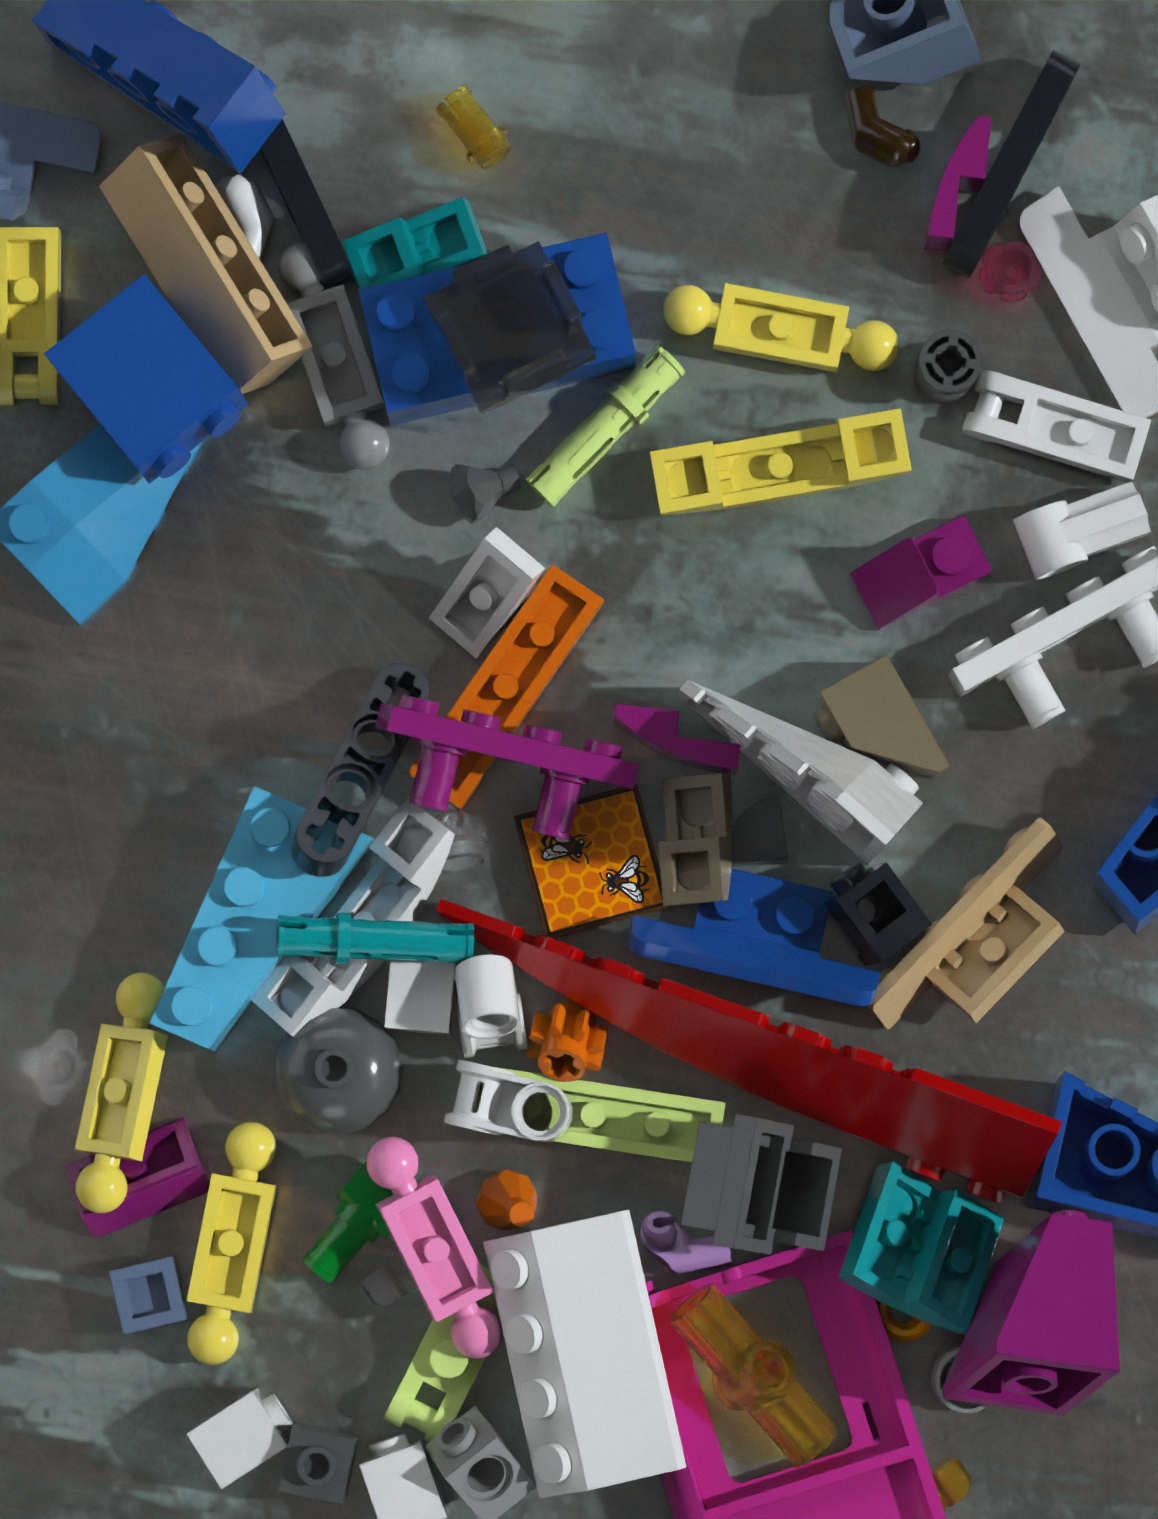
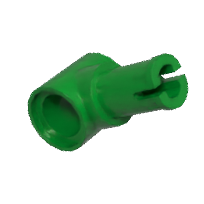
M366 1161L337 1195L336 1199L341 1202L335 1209L338 1216L302 1259L314 1273L328 1283L333 1282L367 1241L374 1243L379 1236L385 1240L390 1235L376 1204L392 1196L393 1193L391 1189L383 1188L371 1179L367 1171Z

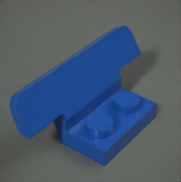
M732 868L728 901L699 903L693 928L632 915L628 933L629 949L642 957L856 1006H868L873 1003L881 975L880 971L820 958V948L829 913L823 903L832 897V891Z

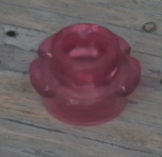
M1019 241L996 243L988 248L983 255L982 262L984 263V268L979 272L981 285L989 294L999 295L1001 301L1009 303L1025 299L1029 290H1034L1039 285L1042 269L1040 264L1037 263L1034 251L1028 245ZM1011 266L1015 268L1016 275L1007 277L1004 269Z

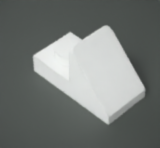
M496 527L482 540L429 619L477 659L522 608L537 586L536 581L545 567Z

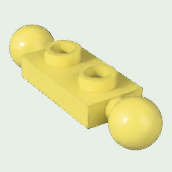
M725 283L721 303L712 302L709 295L697 286L682 285L673 289L667 295L663 304L665 322L670 329L678 334L695 335L706 327L716 328L713 349L835 373L838 369L841 352L850 354L853 361L859 367L869 371H879L887 368L894 362L899 352V339L896 332L891 326L882 321L872 320L860 324L856 329L846 328L849 306Z
M134 973L120 983L115 998L117 1008L124 1017L123 1025L101 1024L75 1145V1150L95 1155L94 1163L86 1166L76 1181V1195L80 1203L86 1209L95 1213H108L117 1209L126 1197L128 1186L126 1177L119 1168L120 1160L126 1159L142 1162L168 1039L166 1034L155 1030H148L149 1022L165 988L157 977L148 973Z
M257 1122L239 1124L229 1133L226 1139L225 1153L228 1161L234 1167L232 1177L215 1173L211 1175L186 1300L206 1305L205 1314L198 1317L188 1330L187 1344L191 1354L198 1361L208 1365H218L226 1362L233 1356L238 1347L239 1335L235 1324L230 1320L231 1311L252 1313L277 1188V1185L257 1182L259 1172L266 1169L272 1163L276 1154L274 1135L266 1126Z

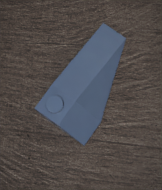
M833 0L830 3L829 22L850 79L924 85L982 61L960 0Z

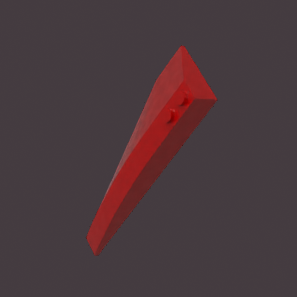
M440 899L435 910L437 915L450 924L473 923L474 933L471 935H474V940L495 955L510 959L515 968L570 1002H575L583 1008H587L597 1018L657 1051L776 1107L906 1156L908 1161L905 1169L938 1182L942 1181L945 1171L968 1179L966 1192L1002 1205L1006 1194L1013 1197L1023 1196L1060 1131L1062 1125L1060 1120L916 1067L914 1069H901V1072L892 1069L894 1062L885 1059L886 1057L849 1045H844L840 1049L831 1046L832 1039L820 1033L787 1022H782L779 1027L769 1023L771 1017L761 1012L662 978V980L658 979L656 982L645 978L646 974L635 970L634 967L609 958H591L585 955L586 952L572 945L536 934V937L524 933L525 930L516 925Z

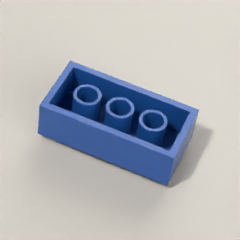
M607 232L358 290L390 426L635 369L636 352Z

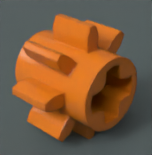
M575 1002L557 1003L550 1009L549 1016L537 1012L534 1014L526 1055L528 1058H538V1067L547 1077L556 1081L572 1082L584 1075L586 1067L595 1071L601 1069L608 1028L604 1025H596L595 1015L587 1008L585 1009Z

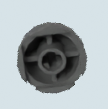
M331 1008L310 1020L294 1037L288 1032L285 1034L276 1051L274 1080L281 1102L297 1121L318 1132L345 1135L370 1127L389 1111L400 1091L402 1062L395 1039L379 1020L356 1008Z

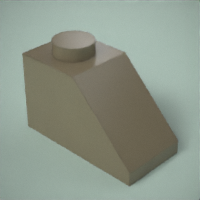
M888 655L881 657L819 692L816 699L821 708L813 712V715L826 740L835 744L841 742L843 747L875 760L877 763L884 765L893 763L902 770L930 778H936L945 773L950 767Z

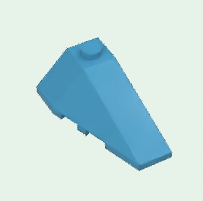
M99 424L28 482L0 509V542L81 626L128 582L137 565L136 561L152 531L156 530L165 514V507L182 476L190 468L203 442L190 451L191 458L181 470L168 478L163 479L159 476L149 484Z

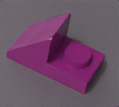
M963 515L916 539L910 536L855 569L849 575L877 630H880L991 575L993 570Z

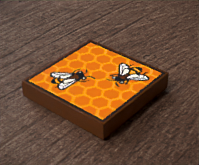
M637 783L634 785V789L621 787L578 799L569 840L533 832L532 827L537 810L514 816L546 937L555 939L630 919L632 915L641 916L670 908V906H663L660 867Z

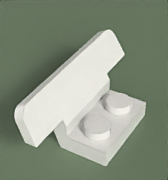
M1058 186L1023 210L1020 216L1021 231L1121 410L1144 418L1158 414V361L1152 352L1153 349L1158 347V195L1139 203L1113 227L1088 238L1060 186Z

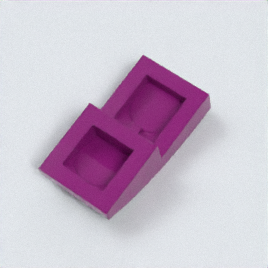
M978 116L955 148L944 171L931 208L924 250L948 252L954 239L958 192L978 193L986 177L991 117Z
M616 704L614 724L647 748L692 767L716 773H730V775L736 776L741 744L677 737L680 711Z

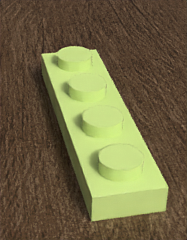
M499 1068L515 1072L514 1075L554 1085L569 1097L573 1108L572 1122L568 1130L560 1138L553 1140V1142L692 1163L699 1122L723 1124L726 1102L583 1080L561 1082L553 1080L544 1074ZM483 1083L480 1085L479 1094L475 1107V1113L478 1111L481 1094L484 1086ZM539 1094L532 1097L525 1107L527 1124L536 1131H545L552 1128L560 1117L558 1101L549 1094Z

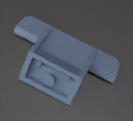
M0 101V218L12 221L27 212L39 162L93 174L98 172L102 147L99 128L88 120Z

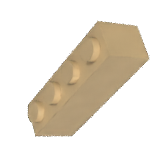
M183 134L139 145L99 185L176 313L238 386L242 394L270 385L313 347Z

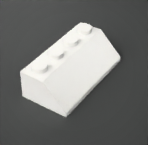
M630 1210L484 1241L483 1244L539 1499L594 1490L686 1468Z

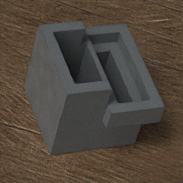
M736 1114L734 1127L699 1122L681 1225L715 1231L713 1245L771 1255L773 1243L777 1242L824 1251L842 1148L792 1139L794 1125Z

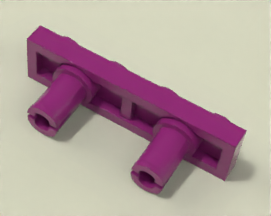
M403 694L399 707L385 703L380 704L375 728L418 738L417 745L423 746L409 800L410 803L447 811L459 756H466L467 750L540 767L539 773L544 774L545 778L532 831L569 840L582 784L588 785L590 779L634 789L639 764L620 760L623 750L621 746L586 738L583 751L560 745L562 732L529 724L524 725L522 736L498 731L501 721L499 717L464 709L461 721L437 716L440 703Z

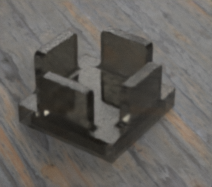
M539 241L515 253L512 252L509 245L503 246L456 269L451 273V284L423 297L424 304L481 416L596 360V354L582 327L581 313L554 260L548 261Z

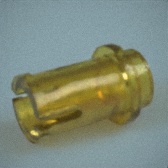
M468 86L459 87L444 98L450 106L447 107L444 102L439 103L437 106V114L446 121L468 151L465 156L469 163H478L482 169H487L497 164L510 152L512 145L507 140L509 131L505 126H496L472 95V91Z

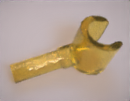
M951 1459L932 1473L944 1511L947 1507L955 1505L968 1495L971 1477L959 1459Z

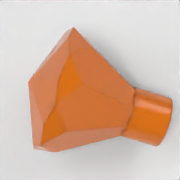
M509 1169L501 1170L486 1178L481 1185L476 1199V1206L484 1223L504 1231L529 1225L534 1218L537 1204L536 1190L529 1177Z

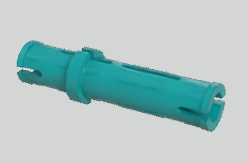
M337 913L336 918H306L278 915L276 956L334 958V964H348L349 959L461 963L473 957L474 935L471 934L474 933L473 923L440 924L351 919V913Z

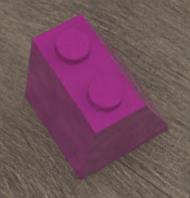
M1076 1210L1054 1212L998 1261L943 1385V1399L1064 1416L1120 1372L1112 1222L1088 1219L1085 1213Z

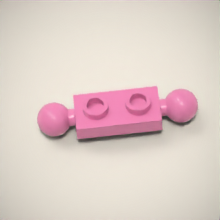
M399 1137L383 1138L377 1141L369 1150L366 1167L371 1179L377 1185L391 1189L393 1195L378 1202L376 1206L431 1317L437 1323L453 1314L455 1319L451 1327V1339L455 1348L466 1357L473 1359L485 1358L494 1353L499 1347L503 1331L499 1318L491 1310L478 1307L476 1301L494 1291L438 1178L432 1174L416 1182L414 1177L418 1170L419 1161L414 1147L408 1141Z

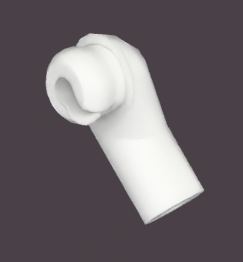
M242 174L225 176L217 182L216 189L261 261L273 224V212L258 184L253 179Z

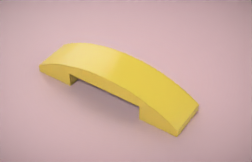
M901 408L838 419L837 424L715 445H713V441L650 451L660 515L705 512L788 500L868 484L912 472Z

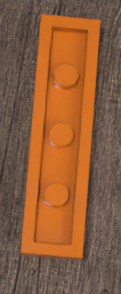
M551 564L445 718L461 721L464 709L501 718L498 731L514 734L604 604V599ZM467 750L466 756L460 755L448 803L461 811L497 757ZM420 755L407 772L408 776L414 780Z

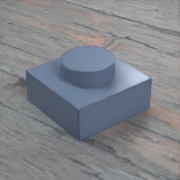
M174 1256L109 1271L123 1335L189 1319Z

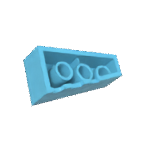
M254 786L149 1024L209 1050L216 1051L253 1003L251 1001L285 957L276 956L278 915L317 918L343 887L342 885L358 864L370 852L369 846L374 841L373 837L361 833L347 863L338 873L328 877L309 875L297 866L291 853L293 837L307 808ZM329 819L327 820L320 837L314 841V850L324 854L325 850L331 845L338 824H334Z

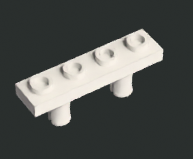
M1152 546L1122 563L1121 565L1126 574L1104 586L1101 578L1098 576L1066 594L1071 604L1049 616L1043 606L1018 619L1010 625L1015 635L993 646L989 637H986L958 652L955 657L960 665L953 668L947 676L958 697H963L997 678L998 682L1005 680L1032 729L1037 728L1065 712L1062 703L1038 662L1043 658L1041 653L1107 617L1110 622L1115 619L1117 620L1143 668L1157 662L1158 616L1149 602L1154 597L1152 593L1158 590V551L1156 547Z

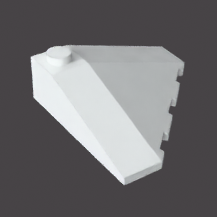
M687 680L679 689L678 697L729 743L741 744L740 753L866 865L876 857L923 804L914 796L919 786L910 776L893 763H890L884 769L875 760Z

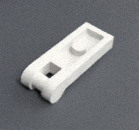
M988 370L980 371L974 388L979 393L974 412L966 414L962 433L981 441L999 443L1125 483L1134 480L1151 424L1150 419ZM1004 401L1022 405L1016 424L998 419Z

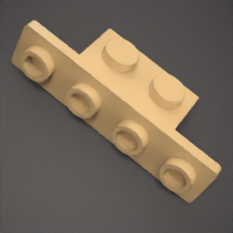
M1038 818L1029 828H1024L1014 834L1007 842L1003 855L985 874L972 878L961 891L959 901L941 920L931 922L932 924L918 935L915 947L896 966H891L881 973L873 1003L867 1006L880 1024L886 1029L892 1028L932 985L977 1024L1065 932L1054 917L1023 892L1063 848L1051 825L1042 818Z

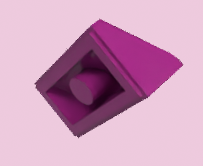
M184 1117L148 1131L142 1162L126 1159L120 1160L119 1168L126 1177L128 1189L122 1204L111 1212L95 1213L89 1211L80 1203L76 1195L77 1178L86 1166L94 1163L95 1155H90L65 1165L81 1218L95 1238L208 1193L210 1185L206 1169Z

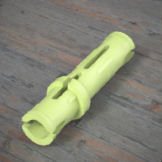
M656 344L643 358L642 362L619 384L613 381L605 389L607 396L598 404L597 408L554 449L542 464H539L524 479L526 483L545 502L554 508L568 490L610 450L612 445L635 423L641 426L649 418L647 411L668 388L686 373L684 368L668 351L664 350L659 344Z

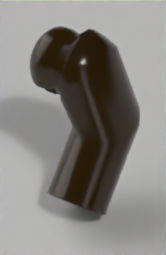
M859 87L844 93L853 143L860 153L885 166L891 167L912 163L917 159L921 148L917 134L910 129L903 130L901 127L880 118L874 87Z

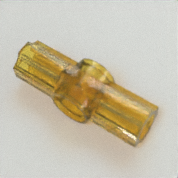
M713 1282L699 1288L692 1296L683 1301L670 1316L672 1318V1326L713 1372L712 1383L719 1400L730 1409L737 1411L746 1410L796 1468L809 1463L820 1452L827 1449L838 1435L835 1431L837 1426L796 1380V1366L789 1350L778 1341L772 1339L762 1340Z

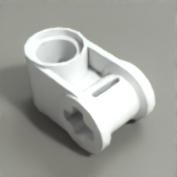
M493 954L479 955L468 958L458 964L455 969L458 995L456 1004L464 1058L474 1057L476 1050L515 1045L518 1051L527 1050L528 1045L521 995L516 990L513 965L510 959Z
M458 1060L456 1070L461 1073L455 1104L453 1112L445 1114L443 1123L500 1136L502 1133L537 1142L553 1141L560 1138L568 1130L572 1122L573 1108L569 1097L558 1087L546 1082L514 1075L515 1072ZM483 1083L484 1086L481 1094L478 1111L475 1113V1107L479 1094L480 1085ZM539 1094L553 1096L558 1101L560 1107V1117L557 1123L545 1131L532 1129L527 1124L525 1118V1107L528 1101Z

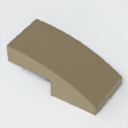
M730 773L662 778L667 841L658 842L663 906L728 901L733 844Z

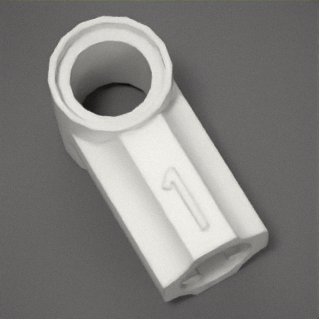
M1132 482L1095 493L1090 497L1067 504L1066 500L1054 502L1031 510L1013 520L1035 580H1041L1068 571L1087 562L1088 556L1147 536L1151 532L1143 500Z

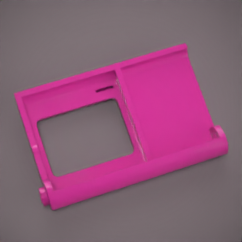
M853 1229L827 1236L824 1251L795 1246L658 1291L654 1290L652 1280L645 1281L686 1462V1468L659 1474L673 1519H947L876 1300L838 1278L854 1234ZM785 1277H796L804 1286L849 1425L852 1441L844 1450L739 1482L734 1480L728 1472L681 1326V1315L691 1307Z

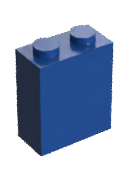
M145 274L140 276L44 353L64 381L149 484L159 476L163 479L168 478L181 470L190 460L191 450L209 436L211 438H218L227 433L240 420V411L249 405L238 386Z

